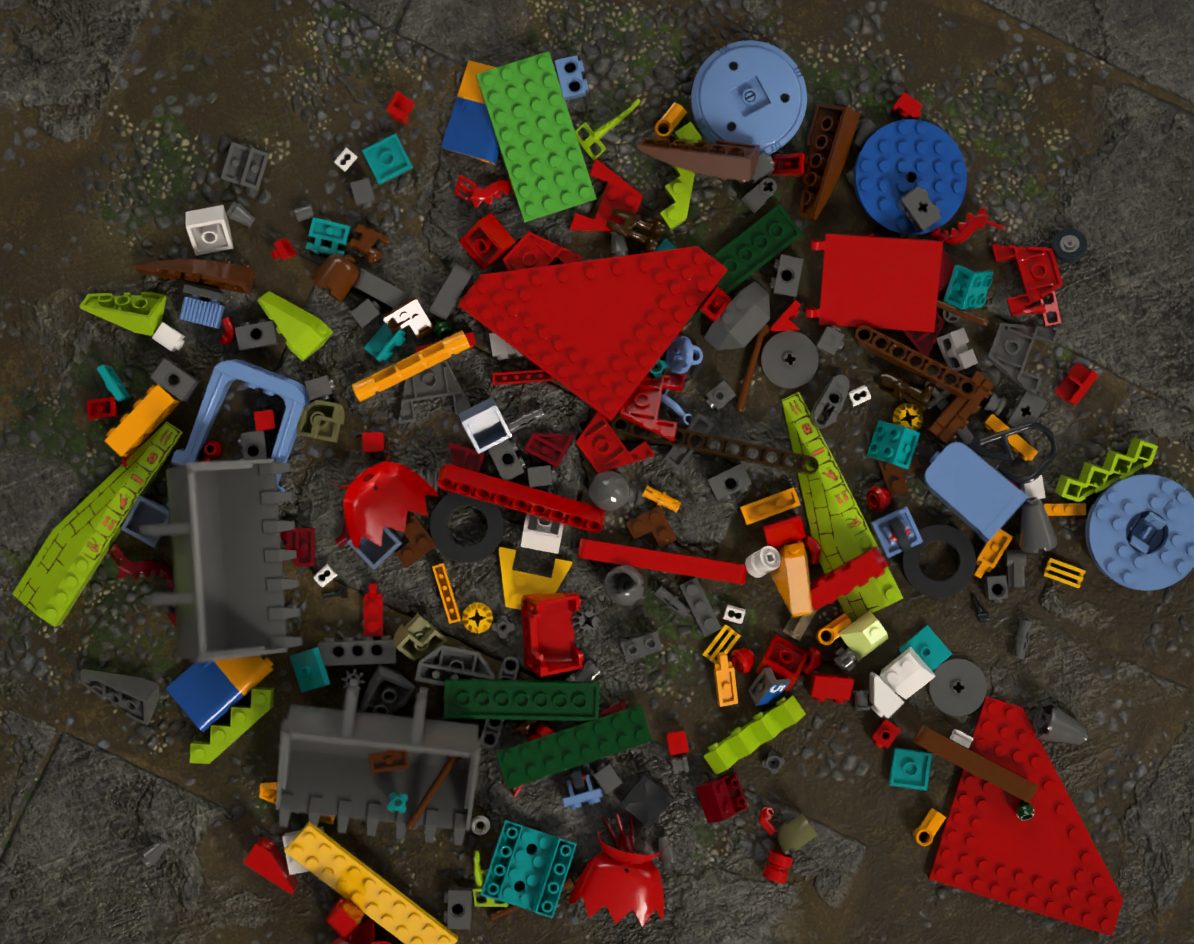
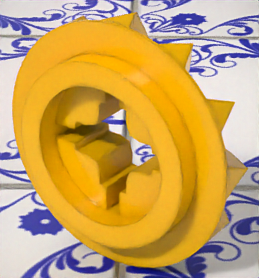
M904 403L894 411L893 423L917 431L923 424V413L913 404ZM906 410L909 415H916L910 424H908V421L900 420L906 417Z
M472 603L465 608L462 621L470 632L482 633L491 626L493 614L487 605ZM476 610H478L479 616L486 617L480 620L479 626H477L475 620L469 619L475 616Z

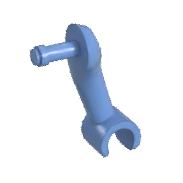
M665 389L664 394L661 395V401L680 416L679 423L681 426H689L690 424L686 422L685 418L691 420L693 418L692 415L686 414L674 400L668 397L669 389Z

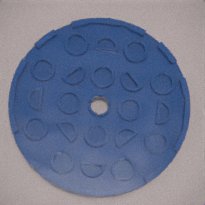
M905 119L883 126L866 140L855 162V192L865 209V213L875 223H878L887 231L896 234L920 235L941 227L956 213L966 191L967 171L959 147L945 131L926 121ZM908 172L913 173L916 177L913 183L908 182L906 179ZM917 186L927 191L929 200L939 208V214L942 217L926 230L919 233L896 202Z

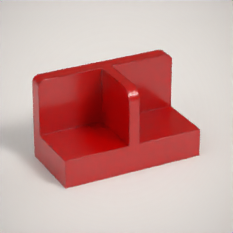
M397 90L386 111L389 117L406 126L410 120L408 116L415 104Z
M1077 362L1054 393L1071 406H1076L1099 374L1094 370L1089 371Z

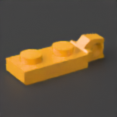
M999 529L985 543L977 556V568L973 575L981 579L985 571L990 573L998 563L1013 536Z
M724 652L717 653L718 664H714V676L718 706L738 704L735 670L732 662H728L727 654Z

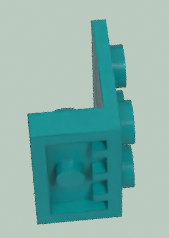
M955 265L943 301L961 310L981 308L986 301L987 290L992 284L993 272H974L961 265Z
M384 323L364 349L379 362H388L394 354L392 352L396 346L400 347L406 340L404 337L406 333L400 329L392 334L387 324Z
M878 421L867 457L891 463L908 470L920 433L903 426Z

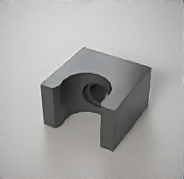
M164 358L150 378L181 401L189 402L202 382L186 373L174 361ZM176 374L179 377V382L173 385L171 377Z

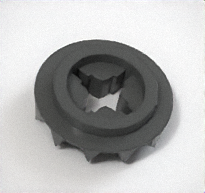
M591 605L580 606L579 610L575 611L572 615L574 630L581 635H589L596 632L595 630L600 626L599 622L601 619L598 610ZM584 616L590 617V625L584 623Z

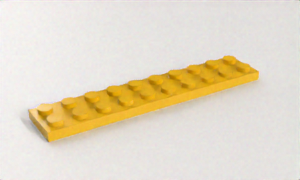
M311 822L285 847V853L345 899L348 898L362 912L404 944H455L458 941V936L447 929L446 926Z

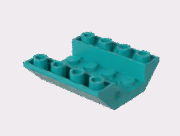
M505 820L480 895L553 918L577 844ZM529 844L536 846L535 853H527L526 848ZM517 881H522L524 884V888L521 891L514 889Z

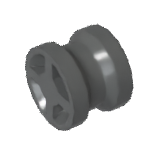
M943 309L940 313L942 319L948 324L957 322L961 318Z
M993 392L987 399L983 409L991 410L994 415L998 416L1005 406L1006 399L997 397Z
M682 753L677 757L675 755L671 756L674 775L681 771L689 772L686 753Z

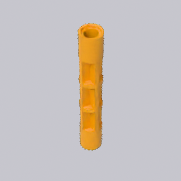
M463 330L352 384V388L361 402L375 395L377 391L381 392L452 357L451 354L454 353L456 355L471 346Z

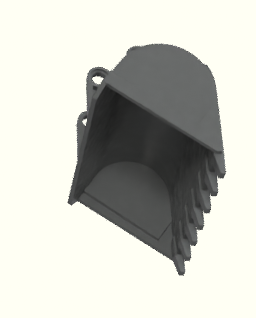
M275 459L183 463L177 464L178 468L166 469L170 524L139 526L140 534L171 535L174 591L144 596V604H175L179 658H190V662L196 663L288 652L290 647L303 645L302 637L287 636L286 619L301 616V609L285 607L284 590L299 587V579L283 578L282 561L297 558V550L281 549L280 532L295 529V521L279 520L278 503L292 501L293 492H277L276 474L290 472L291 463H276Z
M352 678L350 679V686L347 691L345 710L291 704L288 720H283L276 798V810H279L280 827L288 826L291 812L309 814V822L318 827L320 815L338 817V833L345 834L350 818L367 820V836L375 837L379 821L396 823V839L404 840L408 820L449 757L447 756L458 755L463 756V758L454 763L415 825L425 826V842L433 843L436 828L454 829V845L462 846L465 831L470 830L481 741H477L478 725L424 719L428 687L420 686V691L417 693L414 718L358 712L359 679ZM387 748L407 750L410 768L371 774L368 754L387 752ZM395 792L398 795L406 794L408 796L404 813L388 810L390 793Z

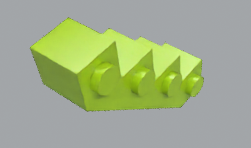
M689 122L674 134L676 140L683 139L688 143H696L702 139L692 122ZM673 165L671 166L679 177L667 184L664 189L674 204L666 208L659 215L665 221L669 231L687 219L695 177L694 172Z
M1133 437L1127 454L1109 449L1103 467L1085 462L1079 479L1061 474L1055 493L1061 497L1080 502L1086 499L1087 496L1109 487L1110 484L1134 474L1135 471L1143 467L1146 468L1151 465L1158 446Z
M254 687L251 693V706L234 705L231 707L230 724L214 723L211 725L210 742L194 741L191 743L190 763L210 764L273 708L274 688Z
M794 695L785 698V696L781 697L772 708L764 713L762 711L753 717L754 720L742 728L737 727L731 731V735L720 743L715 742L709 746V751L704 755V758L714 773L717 775L728 770L739 759L750 755L761 744L774 739L783 729L796 724L805 716L806 713Z

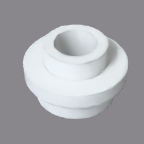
M482 815L476 816L471 822V829L477 835L487 833L490 828L488 818ZM478 822H483V823H484V827H483V828H479V827L477 826V823H478Z

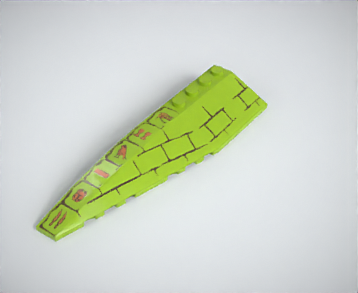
M797 392L783 399L782 405L793 453L812 456L819 463V467L813 475L798 473L810 533L821 545L819 563L826 574L877 546L824 438L819 429L812 425L810 412L802 396ZM807 461L804 463V467L806 470L812 471L815 469V464L812 461ZM888 567L884 570L885 574L876 579L872 577L864 586H857L853 588L851 593L838 597L844 613L851 622L857 620L869 610L873 613L903 599Z
M166 422L126 461V467L121 464L51 531L12 595L52 626L57 627L61 625L120 533L121 527L138 496L144 495L183 432L169 422Z

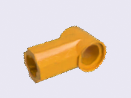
M674 102L661 120L656 123L654 129L655 137L657 139H668L687 114V111L681 105ZM661 126H665L668 129V132L666 134H661L658 131V128Z
M844 613L824 627L819 628L816 632L817 641L824 645L831 644L840 637L839 632L852 624L851 620ZM825 630L830 634L827 641L821 639V633Z
M931 808L920 826L914 830V841L922 846L930 845L946 817ZM921 832L927 833V838L925 841L919 840V834Z

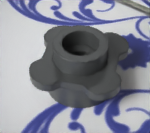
M500 616L499 621L492 624V630L496 631L502 639L506 638L507 634L515 629L514 624L510 623L506 616Z
M770 751L766 760L762 761V766L771 770L772 774H777L778 769L781 765H784L785 760L782 757H778L774 751Z

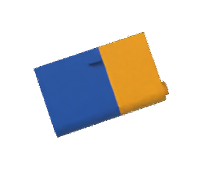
M468 60L441 148L496 165L500 149L475 75L497 67Z
M261 655L196 662L166 689L195 725L205 732L273 671L272 666L274 664L267 656L263 658Z

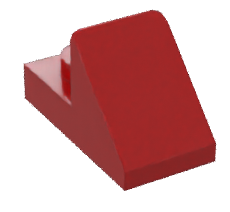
M795 300L772 325L769 331H799L800 329L789 318L794 319L800 313L798 308L801 304Z
M115 397L86 401L88 420L119 417L118 404Z

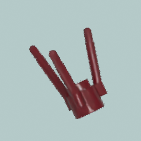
M616 813L621 834L618 839L607 818L602 816L616 848L619 847V850L625 852L634 850V843L636 842L634 815L630 813L629 836V834L624 832L619 813Z

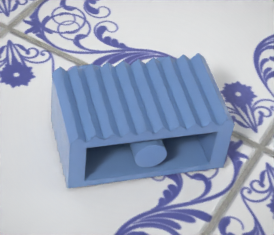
M190 294V297H184L179 319L217 329L220 328L225 308L220 305V301L209 299V302L202 301L201 296Z

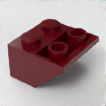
M736 772L708 780L696 786L708 823L724 821L748 808Z

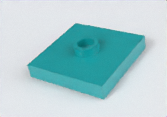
M396 133L362 150L379 185L413 169Z
M101 365L96 368L104 379L105 386L112 392L117 401L127 402L131 399V396L112 367Z
M925 625L898 649L902 654L912 647L931 671L935 670L952 655L951 651L928 625Z
M318 647L289 656L301 692L330 684Z
M893 747L888 785L927 791L932 752Z

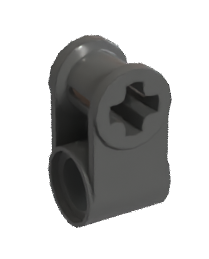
M765 178L741 200L755 213L775 193L777 184L773 179ZM764 183H770L772 185L771 192L769 190H767L766 192L763 190L765 187Z

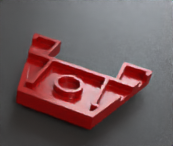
M595 159L589 176L608 184L595 219L575 213L570 226L572 231L614 232L606 226L607 221L615 222L622 226L624 219L611 214L612 209L618 208L637 214L643 195L603 163Z
M528 232L502 260L508 271L549 266L555 258L566 264L580 262L583 257Z
M999 244L991 246L995 263L1015 259L1024 288V295L1007 298L1006 300L1011 317L1012 312L1024 310L1062 287L1063 282L1052 248H1024L1014 245L999 246Z
M678 373L676 376L662 375L659 378L645 377L621 408L620 417L670 441H674L677 423L658 420L663 389L683 392L686 373Z
M597 412L576 441L597 473L655 455L646 441L628 452L606 421L607 418Z

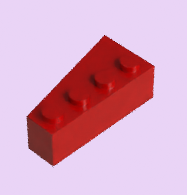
M341 896L324 920L340 936L345 938L359 924L364 912L348 898L345 899Z

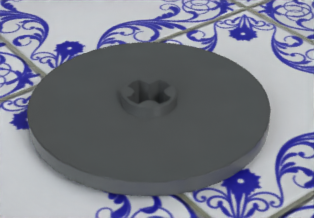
M785 331L773 336L765 344L761 355V365L764 374L773 384L782 388H797L809 382L815 375L819 363L818 352L814 343L804 334L795 331ZM788 354H790L791 357L795 358V361L792 362V365H789L788 362H785V359L788 357Z
M957 658L943 662L934 670L933 673L936 677L929 681V693L933 703L941 711L952 716H964L977 710L983 703L987 692V683L983 672L977 665L968 660ZM957 682H959V684L963 686L962 689H959L958 693L955 689H953V686H956Z

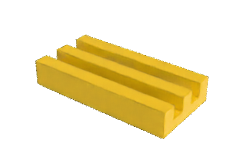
M1048 558L1043 576L1080 589V584L1086 571ZM1051 563L1079 572V576L1052 567ZM1051 570L1060 573L1062 575L1076 579L1077 581L1076 583H1073L1071 581L1049 574L1048 571Z
M725 624L702 655L714 664H718L714 658L732 634L735 637L723 651L725 654L731 650L741 635ZM728 630L729 633L710 656L708 653L723 633Z

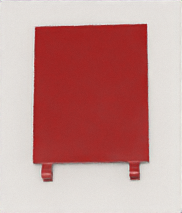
M827 233L824 241L812 239L811 250H824L820 308L806 307V317H818L819 325L868 326L877 329L934 332L943 241Z

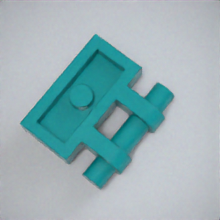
M313 217L308 236L316 239L315 243L307 242L306 250L313 251L315 254H341L344 256L345 251L339 250L338 246L339 244L347 246L351 227ZM322 240L332 242L331 248L322 246Z

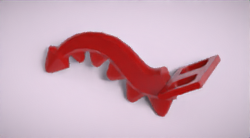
M462 175L459 176L454 191L455 195L471 203L472 201L475 208L479 207L482 201L491 205L492 197L498 199L502 197L501 191L508 195L509 190H512V195H514L510 181L498 180L481 189L479 187L476 188V183ZM464 180L465 182L471 184L472 188H469L466 185L462 184L461 181ZM459 190H462L463 192L467 193L469 195V198L460 194Z
M980 207L976 216L967 213V222L958 223L960 231L952 228L951 235H949L951 238L944 243L957 244L963 242L976 229H984L986 223L1004 231L1006 228L989 221V215L985 208ZM940 227L930 232L932 237H937L941 233Z
M1055 291L1051 293V304H1044L1042 298L1039 300V306L1014 311L1012 316L1031 313L1042 314L1044 326L1060 324L1061 318ZM1047 312H1055L1056 322L1048 323Z

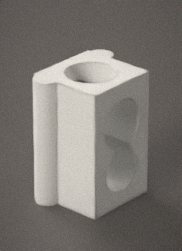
M345 148L334 163L345 172L357 159V156L348 148ZM346 155H351L350 160H346V164L341 165Z
M865 385L847 393L853 407L871 399V395ZM861 391L865 392V397H859L858 401L854 400V394H860Z
M326 564L313 575V578L320 586L324 587L337 574L329 564ZM326 570H329L330 576H326L324 581L320 580V575H324Z
M727 604L723 619L742 624L745 609ZM733 610L735 613H741V617H730L728 612Z
M954 729L950 736L951 740L966 748H969L973 741V737L957 729Z

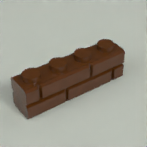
M974 371L969 376L976 383L974 396L969 400H964L954 395L925 430L940 444H951L957 437L955 433L958 429H963L969 423L967 418L971 413L975 415L981 408L980 402L983 399L987 400L993 393L991 389L994 384L979 371ZM966 385L962 387V390L965 393L972 392V388L970 386Z

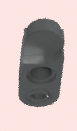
M837 375L831 378L811 410L810 421L816 428L824 429L836 420L850 388L849 380L846 376ZM829 396L834 398L835 403L829 400ZM820 414H822V415L824 416V420H823V421H820V420L818 419V417L820 416Z

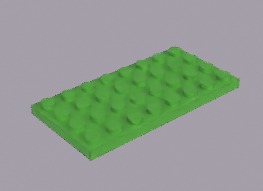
M549 51L476 74L475 76L523 223L596 200L597 198Z

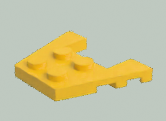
M499 547L505 607L521 610V598L523 595L556 593L569 571L572 561L556 558L552 577L550 578L513 570L516 550Z

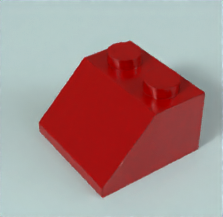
M490 213L479 220L459 243L484 271L505 254L516 241L495 216Z
M800 515L761 526L766 545L774 547L776 550L782 549L784 544L790 542L791 544L801 543L802 538L806 537Z
M775 634L761 657L755 672L760 674L764 668H771L776 680L790 679L791 682L785 689L788 691L798 679L809 653Z
M811 672L809 695L814 697V701L825 702L826 698L833 699L834 703H844L845 700L850 701L854 679L846 675Z

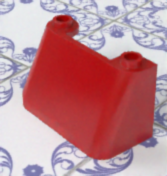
M575 592L523 595L521 598L524 661L526 667L540 677L582 669L584 655L581 650L575 647L574 628L572 626L573 612L578 611L581 606L579 594Z

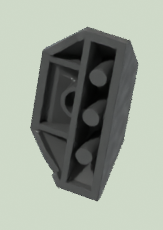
M757 282L747 286L739 292L719 318L712 323L704 339L718 351L745 348L770 320L769 293Z
M440 645L418 662L415 681L445 686V679L494 680L495 675L480 652Z

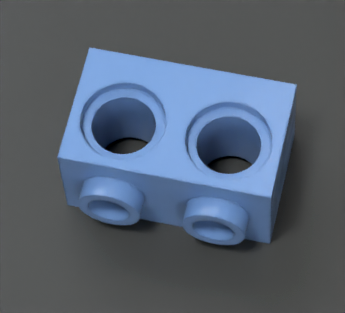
M577 55L555 60L557 75L565 101L586 96L585 91L589 90L587 79L582 78L581 72L584 71L582 60L578 61ZM568 64H572L576 69L574 72L568 73L565 71V67ZM577 83L580 86L579 90L571 91L569 89L570 84Z

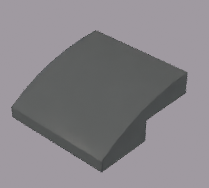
M231 142L220 179L259 190L269 153Z

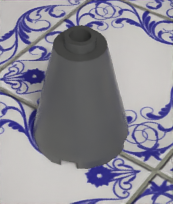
M1029 497L1022 503L1019 533L1020 550L1027 553H1039L1038 549L1045 548V551H1049L1057 546L1056 534L1042 501L1037 499V497Z
M1044 703L1041 706L1043 707L1042 711H1037L1032 724L1036 732L1033 735L1035 738L1081 745L1086 742L1088 738L1087 728L1053 703Z

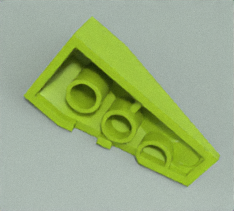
M268 291L257 300L268 318L274 320L278 326L276 328L278 333H282L287 340L285 342L287 347L302 362L320 349L333 334V331L322 320L271 291Z
M125 292L122 296H113L111 293L87 294L79 306L84 311L134 333L153 336L162 324L166 295L153 292H142L141 295H131L130 292Z

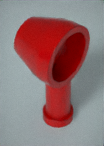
M209 440L203 445L204 457L201 463L210 462L211 459H216L221 455L222 446L218 441ZM209 446L214 447V451L212 453L208 452Z

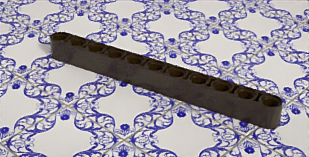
M620 416L613 419L612 422L614 432L626 437L804 475H813L819 467L816 458L803 454L676 428V433H680L683 439L680 442H674L664 437L655 438L653 432L645 429L643 434H636L634 429L637 424ZM618 421H624L626 423V428L624 430L616 429V423ZM699 437L702 443L695 447L691 444V439ZM712 441L720 443L721 446L718 450L714 451L709 447ZM731 445H736L739 447V452L732 455L729 453L728 448ZM750 449H755L758 451V456L751 459L748 457L747 452ZM774 453L777 456V461L774 463L768 462L766 459L767 454ZM793 457L796 460V465L793 467L787 466L785 459ZM812 461L815 464V469L812 471L806 470L804 463Z

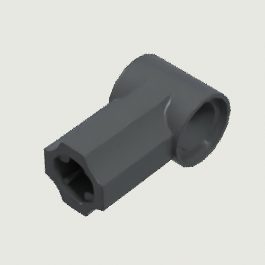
M1006 549L1004 551V562L1007 567V587H1025L1024 566H1026L1027 557L1026 552L1020 549Z
M589 659L582 666V669H578L575 673L573 672L564 681H591L601 671Z

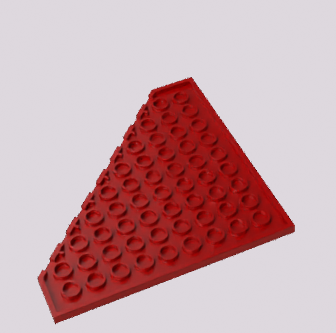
M698 246L490 273L483 274L477 279L459 302L458 307L611 422L728 269Z
M985 696L972 735L973 741L968 749L1039 786L1032 801L1029 803L1035 809L1034 817L1021 821L1016 816L1015 809L1018 802L1022 799L962 768L928 878L1112 936L1123 898L1041 741L1033 736L1036 732L1022 707Z

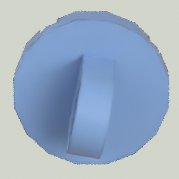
M677 336L666 350V364L668 368H671L672 373L683 374L688 371L690 366L701 363L703 353L698 346L692 345L688 337Z

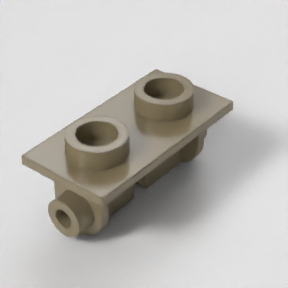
M812 607V614L791 616L783 632L800 641L816 611Z

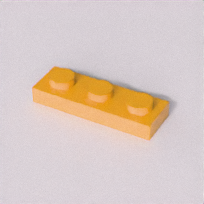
M792 487L741 506L740 509L746 525H749L801 504L795 488Z

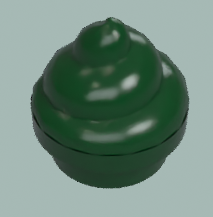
M437 321L434 327L435 336L440 340L453 334L452 325L447 321Z
M1020 800L1015 809V814L1021 821H1026L1034 817L1035 809L1033 805Z

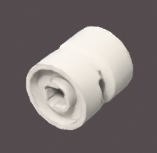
M765 546L747 557L745 562L746 569L751 576L760 578L777 569L781 564V557L774 547Z

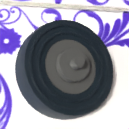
M1064 229L1057 233L1052 242L1055 257L1065 263H1074L1082 259L1087 251V239L1084 234L1076 229Z

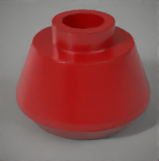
M873 486L869 489L867 503L872 510L881 512L891 503L892 496L886 488Z
M746 648L733 650L730 659L735 669L740 673H748L755 663L754 653Z

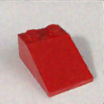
M261 837L243 864L292 895L299 885L293 874L289 875L288 865L279 849L274 846L275 843L269 838L265 837L263 839Z

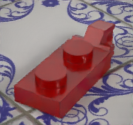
M369 583V593L364 594V636H383L382 593H378V583Z

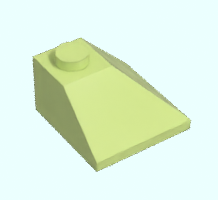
M870 610L839 632V635L858 661L889 639L887 632Z

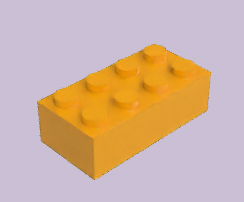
M152 385L146 392L147 396L143 400L139 399L133 405L134 410L130 414L126 413L120 419L121 424L117 428L113 427L106 434L105 442L121 457L132 455L182 401L161 385Z

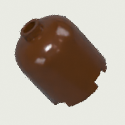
M332 254L314 273L311 281L321 289L326 287L330 291L329 295L341 302L359 277V270L354 264L356 260L348 254L345 256Z

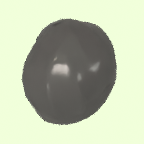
M605 471L595 476L588 493L597 507L605 511H613L627 503L630 497V488L623 475L613 471Z
M629 565L617 566L608 572L604 579L605 595L621 606H630L643 595L644 580L639 570Z

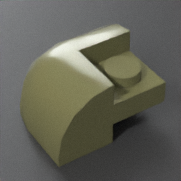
M314 400V402L302 410L296 435L337 443L341 424L344 425L345 419L343 406L337 403Z
M418 613L406 626L401 624L394 636L395 647L414 661L415 659L424 658L447 641L446 637L432 623Z
M802 813L788 824L784 822L780 826L777 840L782 852L787 855L789 849L793 847L795 850L799 849L815 838L817 833Z

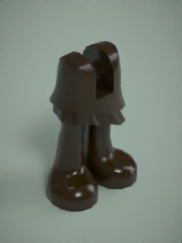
M613 208L611 214L624 219L622 226L618 225V223L607 221L606 226L619 236H629L643 244L644 250L647 253L654 252L658 239L632 228L636 226L655 236H659L664 229L665 221L656 219L653 222L642 220L641 215H636L635 212Z
M885 371L881 375L878 387L892 395L895 399L899 398L901 401L905 399L919 410L925 412L936 384L929 383L924 389H920L907 383L906 379L901 377V375Z

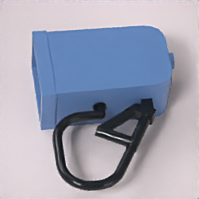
M1026 423L982 438L972 439L968 447L959 442L951 443L941 453L937 451L930 459L931 465L923 475V483L935 497L972 528L981 539L988 542L1028 497L1007 479L1018 484H1027L1036 480L1055 459L1058 443L1055 435L1046 426L1039 423ZM1029 429L1041 431L1048 437L1051 443V451L1048 457L1033 474L1027 477H1017L1001 464H997L992 468L979 457L1007 462L1014 460L1015 458L1007 437ZM1000 440L1004 453L985 450L982 446Z

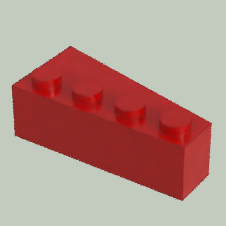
M875 546L815 579L810 584L811 605L816 611L826 604L829 605L836 601L839 596L851 593L853 588L864 586L869 582L870 578L874 577L876 579L885 574L884 570L889 565L878 547Z

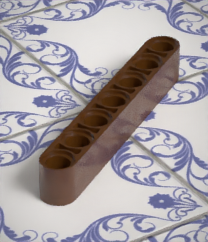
M860 326L856 330L855 341L860 347L930 383L936 384V386L964 400H969L974 396L976 383L972 379L868 326ZM867 333L869 338L862 340L859 338V335ZM884 342L886 347L880 349L876 347V343ZM899 350L903 353V356L895 357L893 352ZM917 359L920 361V365L912 366L910 361ZM929 368H935L938 373L936 375H930L927 372V370ZM946 377H952L954 378L955 382L953 384H947L944 379ZM968 385L972 388V392L965 393L962 387Z
M922 724L913 739V742L1028 803L1032 801L1039 787Z

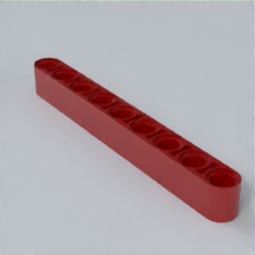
M446 464L441 467L437 484L443 490L590 532H600L603 529L605 511L597 506L454 465Z
M580 538L578 558L745 585L747 569L746 565L589 539Z

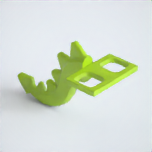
M637 99L627 110L594 132L586 122L575 131L578 142L593 161L607 150L599 139L626 118L640 104V99ZM582 127L589 133V137L585 141L578 135V131ZM594 142L601 148V152L597 156L590 150V146Z
M476 851L474 856V874L476 884L480 888H473L474 906L508 907V903H497L494 899L486 897L487 902H477L476 892H481L488 869L486 871L480 870L479 851Z

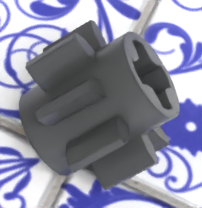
M841 647L834 652L837 657L833 660L841 670L846 668L850 671L856 666L853 662L857 658L849 648L844 650Z
M357 668L353 670V673L347 670L346 674L348 676L341 678V680L346 682L343 688L350 686L349 679L354 675L355 679H359L358 687L361 690L360 684L366 683L361 677L364 672L357 673Z

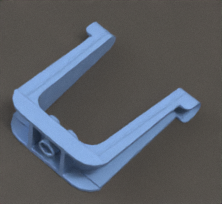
M234 359L220 362L214 367L186 449L181 448L174 452L171 464L177 466V464L197 462L232 382L236 379L244 381L247 387L253 389L262 388L265 394L271 396L279 395L285 401V414L271 459H275L276 463H287L297 437L296 433L302 410L311 402L307 388L298 381L244 360ZM282 473L276 474L277 492H285V489L278 485Z

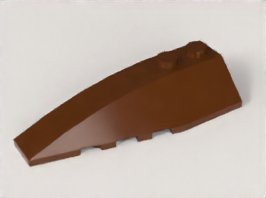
M817 103L806 142L808 155L805 156L804 162L807 164L806 174H803L805 187L801 193L800 217L816 220L828 201L850 151L860 113L848 107Z
M643 138L637 145V149L658 160L694 173L718 177L721 180L736 179L738 182H747L755 174L760 145L716 140V144H705V140L688 143L683 139L669 143L668 139Z
M175 259L149 262L135 266L136 271L141 274L251 295L256 274L250 265H232L233 263L227 260L217 262L197 259Z

